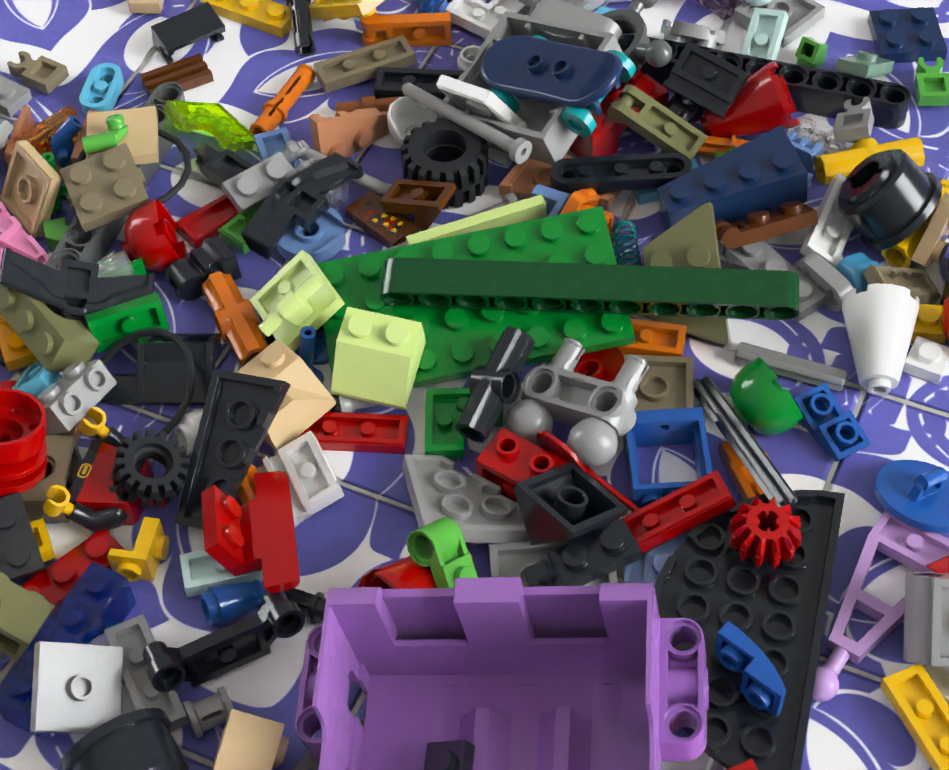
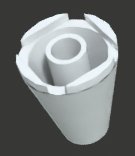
M880 283L868 284L867 291L856 294V288L843 296L842 312L860 386L867 389L871 394L885 395L899 385L919 312V298L917 296L915 299L910 297V290L902 286Z

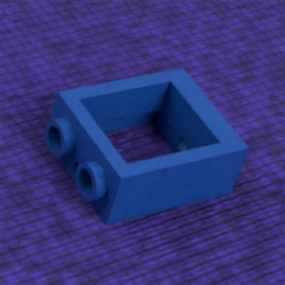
M703 407L635 411L637 418L635 425L629 432L623 435L630 500L634 504L643 508L693 482L641 484L637 447L692 444L697 479L713 472Z

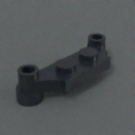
M283 591L273 594L267 592L262 598V607L257 613L179 648L167 647L162 641L148 644L142 653L143 659L148 666L147 676L154 689L159 692L175 690L183 681L190 682L194 688L271 653L270 646L277 637L290 638L302 630L305 624V616L298 605L290 601Z

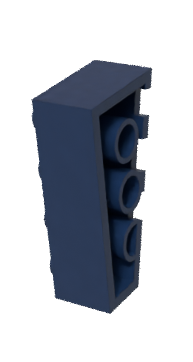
M780 125L659 187L660 218L666 230H668L708 202L713 204L715 221L722 219L728 223L746 219L747 215L754 211L766 210L770 212L780 209V205L785 202L801 201L805 203L807 202L808 172L783 126Z

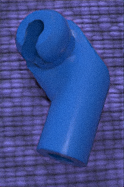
M72 115L63 122L50 138L55 162L62 168L72 165L70 157L74 149L73 137L83 128L82 123Z

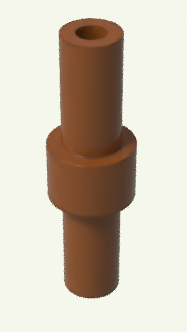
M375 95L361 97L362 100L335 103L336 111L352 112L356 109L377 108L380 112L388 111L390 104L402 96L375 99Z

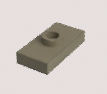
M870 265L863 273L869 284H894L909 289L910 297L915 299L917 296L919 304L934 305L941 297L939 290L925 269Z

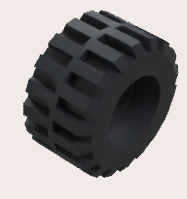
M443 118L436 119L435 122L426 121L422 123V127L413 128L411 135H406L403 140L404 145L401 146L403 179L455 183L457 189L443 209H448L449 206H455V208L463 207V203L467 202L470 204L476 200L475 196H481L485 192V187L489 183L487 140L451 120H443Z

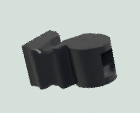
M219 235L214 238H206L199 248L190 251L189 258L176 260L166 271V279L177 290L179 296L186 301L204 296L201 284L208 279L210 274L217 270L224 274H231L233 280L242 278L235 254Z

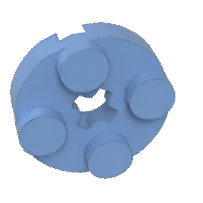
M329 206V209L307 229L292 222L276 245V248L289 261L301 250L308 253L316 263L329 260L346 244L343 219L335 209ZM306 231L310 234L316 232V234L313 236L303 235V233Z

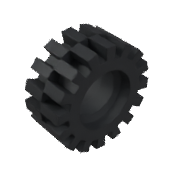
M147 429L145 437H142L139 430L133 432L132 440L128 436L123 440L122 446H119L116 452L112 480L114 486L119 484L117 492L121 496L127 492L129 493L128 502L134 504L138 498L142 500L140 507L147 508L149 501H153L154 508L162 506L164 499L169 504L174 500L175 494L177 496L180 494L188 473L189 457L185 458L187 450L184 446L177 448L179 440L173 436L168 441L166 440L167 432L161 430L160 436L157 437L154 436V429ZM142 459H153L164 465L166 473L160 478H148L136 470L135 464Z

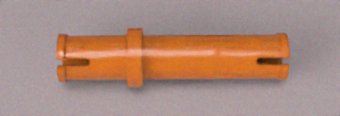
M307 64L298 65L295 72L282 86L272 100L266 101L262 107V113L249 128L250 134L253 137L256 134L272 131L277 125H281L286 121L288 111L310 83L315 80L316 73L312 67Z

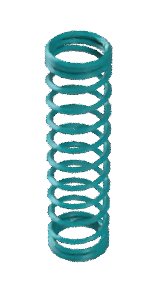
M627 220L617 222L612 227L618 265L636 262L632 265L639 264V266H642L635 224ZM626 225H628V226H631V227H632V228H623V229L619 230L617 233L615 232V231H616L619 227H621V226H626ZM631 230L629 234L619 235L621 231ZM625 243H633L632 245L623 246ZM628 249H634L631 252H623ZM621 260H630V261L621 263Z

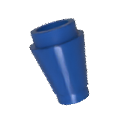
M254 580L251 582L208 587V592L200 594L199 600L208 625L219 624L222 627L261 605L264 593L259 581Z

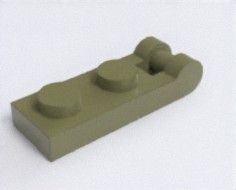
M630 84L626 85L619 93V101H614L607 110V114L612 121L619 124L624 123L666 153H681L687 156L690 161L708 137L652 97ZM631 107H636L641 111L637 113Z

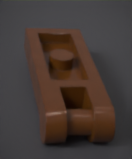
M789 201L781 204L780 209L770 212L766 210L754 211L749 213L746 219L728 223L722 219L716 220L717 240L729 249L742 247L817 225V211L801 201Z

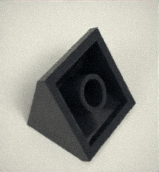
M573 461L516 483L514 488L531 546L571 540L627 515L629 508Z

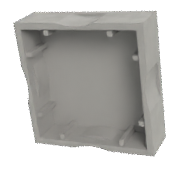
M505 11L481 45L474 61L457 80L491 91L492 89L485 83L481 75V60L485 52L493 44L510 36L539 35L550 41L600 51L616 50L621 53L623 52L613 33L575 25H557L542 18ZM513 95L520 106L516 115L525 122H520L518 126L475 116L471 109L467 108L465 110V113L515 140L522 137L530 141L532 151L529 159L551 165L564 157L578 136L570 131L561 120V114L567 107L555 106L525 98L520 99ZM445 96L443 101L463 111L451 99ZM436 113L439 118H443V120H449L441 116L440 114ZM487 141L488 148L507 152L502 148Z

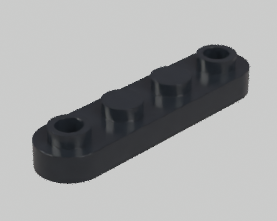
M677 152L565 158L556 161L552 165L550 182L554 189L565 193H573L574 191L592 188L595 192L657 189L690 172L692 163L687 156Z

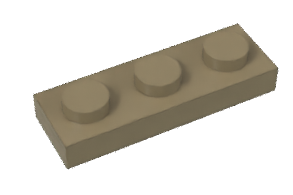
M400 35L314 63L313 70L316 73L317 80L327 94L377 77L378 67L405 68L416 64V54L404 35Z

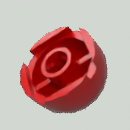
M156 199L132 211L126 219L124 227L125 241L121 245L129 261L142 258L146 270L163 273L176 260L188 258V253L184 240L178 242L175 233L178 230L176 222L160 200L156 202Z

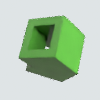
M803 36L795 53V56L798 57L797 64L819 68L826 59L828 45L814 38Z
M65 217L43 222L45 238L52 253L69 227Z

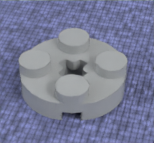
M667 19L662 20L660 33L664 34V40L687 44L689 39L696 41L697 46L717 50L719 45H725L727 31L719 29L717 36L715 35L716 31L710 30L708 26L674 20L671 27V21Z

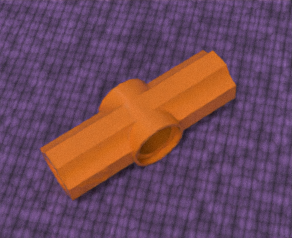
M221 271L210 274L208 279L201 284L203 293L213 311L214 321L219 333H221L222 340L229 342L242 368L269 345L266 343L258 327L259 322L251 302L248 299H243L231 274H224Z

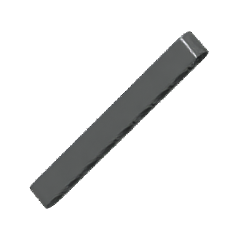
M165 82L154 89L144 107L156 106L158 129H162L177 137L186 123L189 114L182 86L175 82ZM158 136L159 162L136 165L137 168H141L146 179L143 182L145 189L173 144ZM76 214L45 265L59 270L61 258L101 265L129 215L85 232ZM55 308V310H54V313H55V314H57V315H59V316H61V317H63V318H66V317H67V315H62V314L59 312V310H58L57 308Z

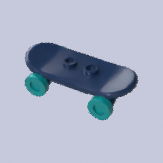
M517 35L501 39L493 44L485 52L481 60L480 71L483 80L492 89L491 91L515 114L519 111L520 106L513 95L520 99L525 98L555 106L567 107L561 114L563 124L573 133L582 137H589L597 126L589 112L591 111L593 116H599L602 112L600 103L606 94L612 89L618 90L621 86L620 81L628 82L636 72V67L626 55L616 50L600 51L550 41L539 35Z

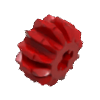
M757 496L752 501V505L741 504L737 515H734L731 519L729 528L731 531V546L733 549L740 550L739 556L741 561L753 558L757 569L763 562H768L774 570L779 565L780 560L790 562L794 557L795 550H797V547H800L802 540L800 517L791 515L790 504L779 507L775 497L768 503H763Z

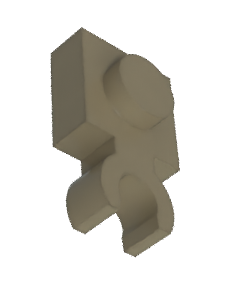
M20 51L18 55L21 63L7 62L12 76L21 77L23 84L47 95L69 76L66 65L43 55L37 60H33L28 52Z

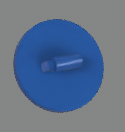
M896 460L880 468L874 480V493L879 503L888 513L901 522L920 530L934 533H949V471L943 467L918 460Z

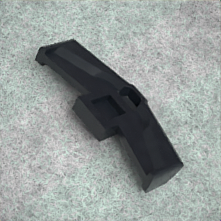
M334 152L294 175L279 181L270 189V194L241 233L248 248L269 260L272 256V251L292 222L307 229L329 209L328 198L323 195L352 179L363 177L362 166Z
M4 247L0 265V284L52 305L62 315L84 318L87 314L152 294L155 273L98 278L100 264L61 258L59 270H56L13 252L10 248Z

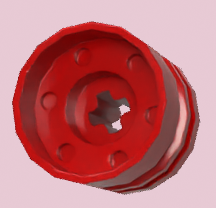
M0 388V496H8L17 492L21 494L35 487L45 477L48 466L47 444L45 441L47 435L45 409L43 404L33 395L18 389Z

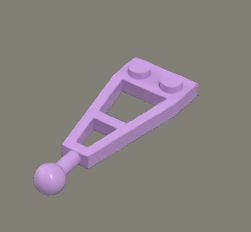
M886 510L883 512L867 536L828 639L827 648L833 652L823 667H817L813 700L826 702L834 698L839 690L837 676L849 660L857 665L904 620L905 596L892 607L862 590L876 551L878 550L916 572H934L925 565L949 555L948 538L939 533L914 528L896 519ZM854 608L878 620L858 642L844 636Z

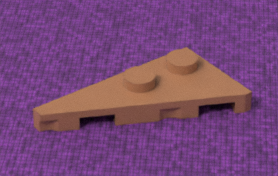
M377 108L356 109L352 112L336 111L335 117L323 118L318 113L310 115L309 121L314 150L326 156L334 152L346 158L352 156L390 134L387 124L388 111L380 112Z

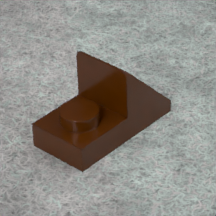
M396 178L380 200L384 212L414 215L420 231L429 229L457 188L455 183Z

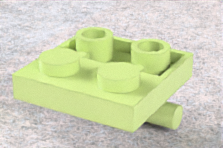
M303 250L249 300L263 320L258 325L259 329L268 337L272 334L275 339L281 341L293 352L300 347V331L303 327L311 326L317 331L345 304L313 258Z

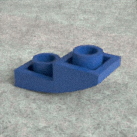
M826 382L793 398L803 415L802 424L834 461L838 462L871 444L852 411L843 412Z
M727 621L717 634L714 654L727 669L743 674L739 692L744 694L746 700L753 707L759 710H766L777 717L782 710L787 691L781 677L764 652L745 633Z

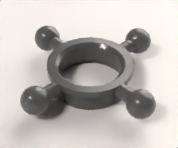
M633 0L627 9H617L602 14L618 24L622 30V35L635 34L631 45L623 54L634 63L636 72L646 61L651 66L660 68L667 65L672 58L671 46L666 41L654 40L650 42L647 36L646 23L640 15L643 9L651 8L657 0Z

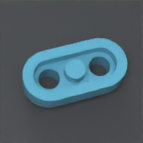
M102 63L91 69L79 96L84 114L87 115L88 110L103 112L114 109L124 85L122 71L118 65Z

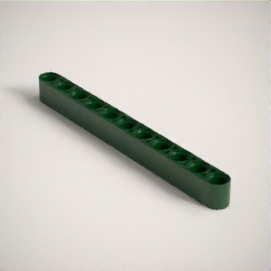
M397 257L384 261L380 299L392 306L789 320L799 315V276L794 272L782 270Z

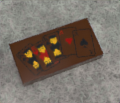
M372 190L345 208L347 218L387 248L406 241V236L419 232L418 225L404 214L384 212L380 203L382 198Z

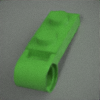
M442 517L408 535L407 550L410 557L418 565L431 568L437 588H455V578H478L461 529L454 520Z

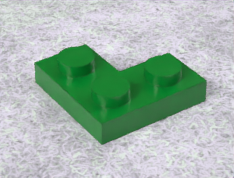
M470 388L426 389L425 455H442L450 460L464 459L465 436L460 435L455 429V425L471 396ZM503 409L494 427H503Z

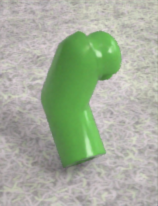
M121 114L108 116L106 118L108 129L103 133L81 137L85 154L116 147L128 133V125H125L124 116Z

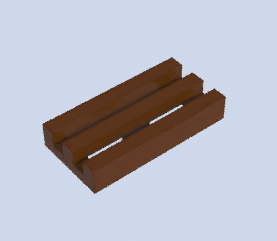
M200 53L140 74L141 82L149 97L158 85L165 82L180 84L184 92L214 81L210 68L208 69V65L203 61Z

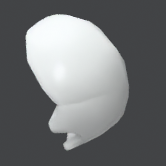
M407 96L399 97L392 102L387 113L389 133L400 145H404V138L406 135H411L413 128L422 127V123L426 121L435 122L438 119L434 111Z

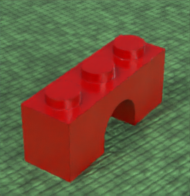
M647 74L630 83V85L637 87L660 104L665 105L668 102L669 90ZM623 88L601 101L602 112L599 116L591 115L597 125L589 137L579 135L576 137L569 150L577 157L612 156L617 153L618 140L628 126L624 123L619 124L612 121L607 114V110L614 101H619V93ZM631 107L637 113L641 111L636 107Z

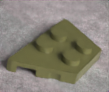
M711 202L704 203L642 247L644 266L721 268L713 204ZM650 316L651 321L686 325V333L714 341L724 346L731 345L728 318Z

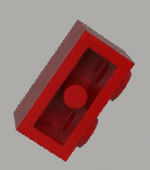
M502 427L476 458V474L502 487L500 494L517 503L514 492L516 483L569 462L565 461L558 453L546 451L531 443L529 439L520 437Z

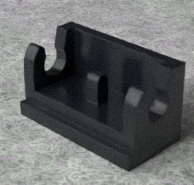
M209 2L151 26L153 47L167 64L174 62L171 57L174 51L210 35H213L220 42L225 39L222 33L226 32L224 23Z

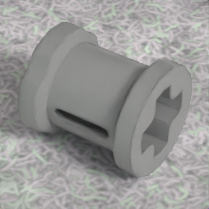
M224 686L217 688V693L194 703L189 700L183 702L187 718L196 739L203 737L204 731L225 723L229 713L234 709Z

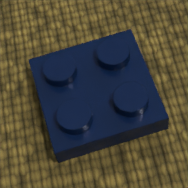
M934 7L869 11L867 21L879 58L892 60L894 63L918 62L919 57H923L924 61H936L937 57L945 60L947 47Z

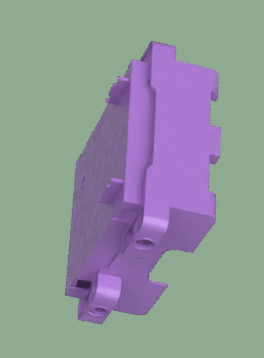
M520 577L455 578V588H330L326 597L323 624L313 628L306 640L302 674L299 680L295 731L309 755L316 760H320L319 770H424L427 743L467 740L475 745L472 770H662V761L694 760L701 756L706 748L709 684L703 631L699 624L691 619L660 618L653 582L601 583L600 586L523 587ZM686 642L694 645L693 648L686 651L675 649L680 643ZM350 682H359L363 692L367 695L364 728L358 717L352 716L348 707ZM681 727H691L695 730L692 735L684 738L673 734ZM322 729L321 737L312 738L316 731Z

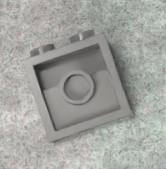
M100 359L85 363L82 360H78L72 363L62 372L64 378L61 381L50 385L37 396L46 412L47 435L69 432L87 414L88 410L94 407L117 384Z

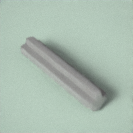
M740 342L735 351L734 361L740 365L745 366L757 357H760L776 375L816 386L826 382L830 390L838 392L843 390L846 383L847 371L844 369L745 342Z

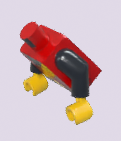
M91 407L87 415L97 425H93L83 418L79 423V428L82 434L86 436L98 435L101 438L99 441L92 440L69 491L61 485H53L49 488L46 495L50 499H47L43 504V511L51 517L65 513L66 519L95 533L105 529L109 530L120 527L121 525L133 526L138 523L144 507H140L142 500L137 498L134 504L128 502L129 493L127 492L121 496L117 492L119 484L114 486L112 480L116 452L118 447L122 446V442L126 437L113 426L108 429L105 426V412L98 407ZM148 459L139 460L135 464L136 470L141 475L155 478ZM165 499L163 500L162 506L159 508H164L166 506L167 502L165 501ZM149 501L148 505L154 506V502Z

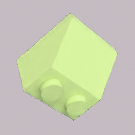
M347 307L336 340L331 393L406 410L426 344L422 323Z

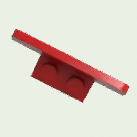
M285 472L254 473L256 500L248 501L242 506L239 505L234 497L231 495L226 496L215 485L201 492L205 552L234 576L262 569L264 588L271 594L290 590L299 585L300 571L289 477Z

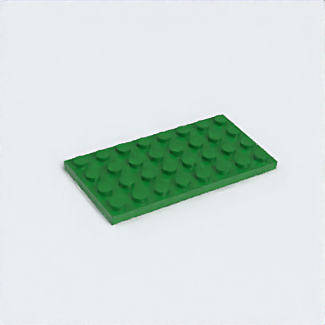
M603 206L316 263L345 303L323 324L332 375L336 340L347 307L422 323L426 344L412 389L471 377L475 367L487 364L497 342L507 327L518 328L522 332L529 334L535 341L524 366L551 361L566 337L581 343L582 348L585 349L584 354L635 344V335L630 315L392 306L380 299L384 261L390 258L617 265Z

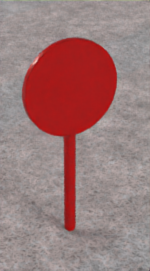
M543 430L536 434V438L543 449L558 453L567 462L573 461L629 508L630 511L635 512L641 509L594 471L585 467L577 455L558 438Z

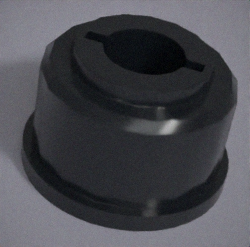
M893 149L878 152L864 159L847 176L838 197V211L860 232L862 242L869 249L874 251L888 249L909 237L927 220L939 202L942 194V184L932 173L924 172L903 150Z
M144 708L118 716L86 734L64 754L59 762L58 770H189V765L170 732L172 725L166 712L160 708Z

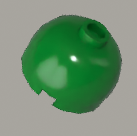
M760 357L745 365L733 378L729 393L734 405L732 408L744 425L749 426L757 434L766 436L779 435L796 426L803 419V415L786 388L783 389L776 380L778 378L777 375Z

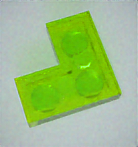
M167 100L163 113L174 122L173 125L178 130L191 133L193 130L209 132L219 141L218 144L224 149L229 148L232 151H237L238 149L253 150L255 145L254 135L219 103Z

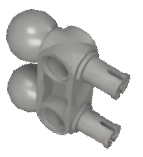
M566 337L563 339L562 345L550 364L537 366L526 374L522 382V389L525 393L521 401L516 402L508 409L504 425L508 431L529 439L531 443L537 446L540 443L536 438V434L541 430L551 434L554 426L553 420L572 425L574 427L569 433L568 447L577 455L585 467L598 468L607 464L615 456L618 447L617 437L623 436L635 425L637 418L634 409L638 403L635 392L643 376L648 371L649 365L641 357L629 354L614 381L608 382L573 372L580 357L584 354L585 349L582 348V344L578 341Z

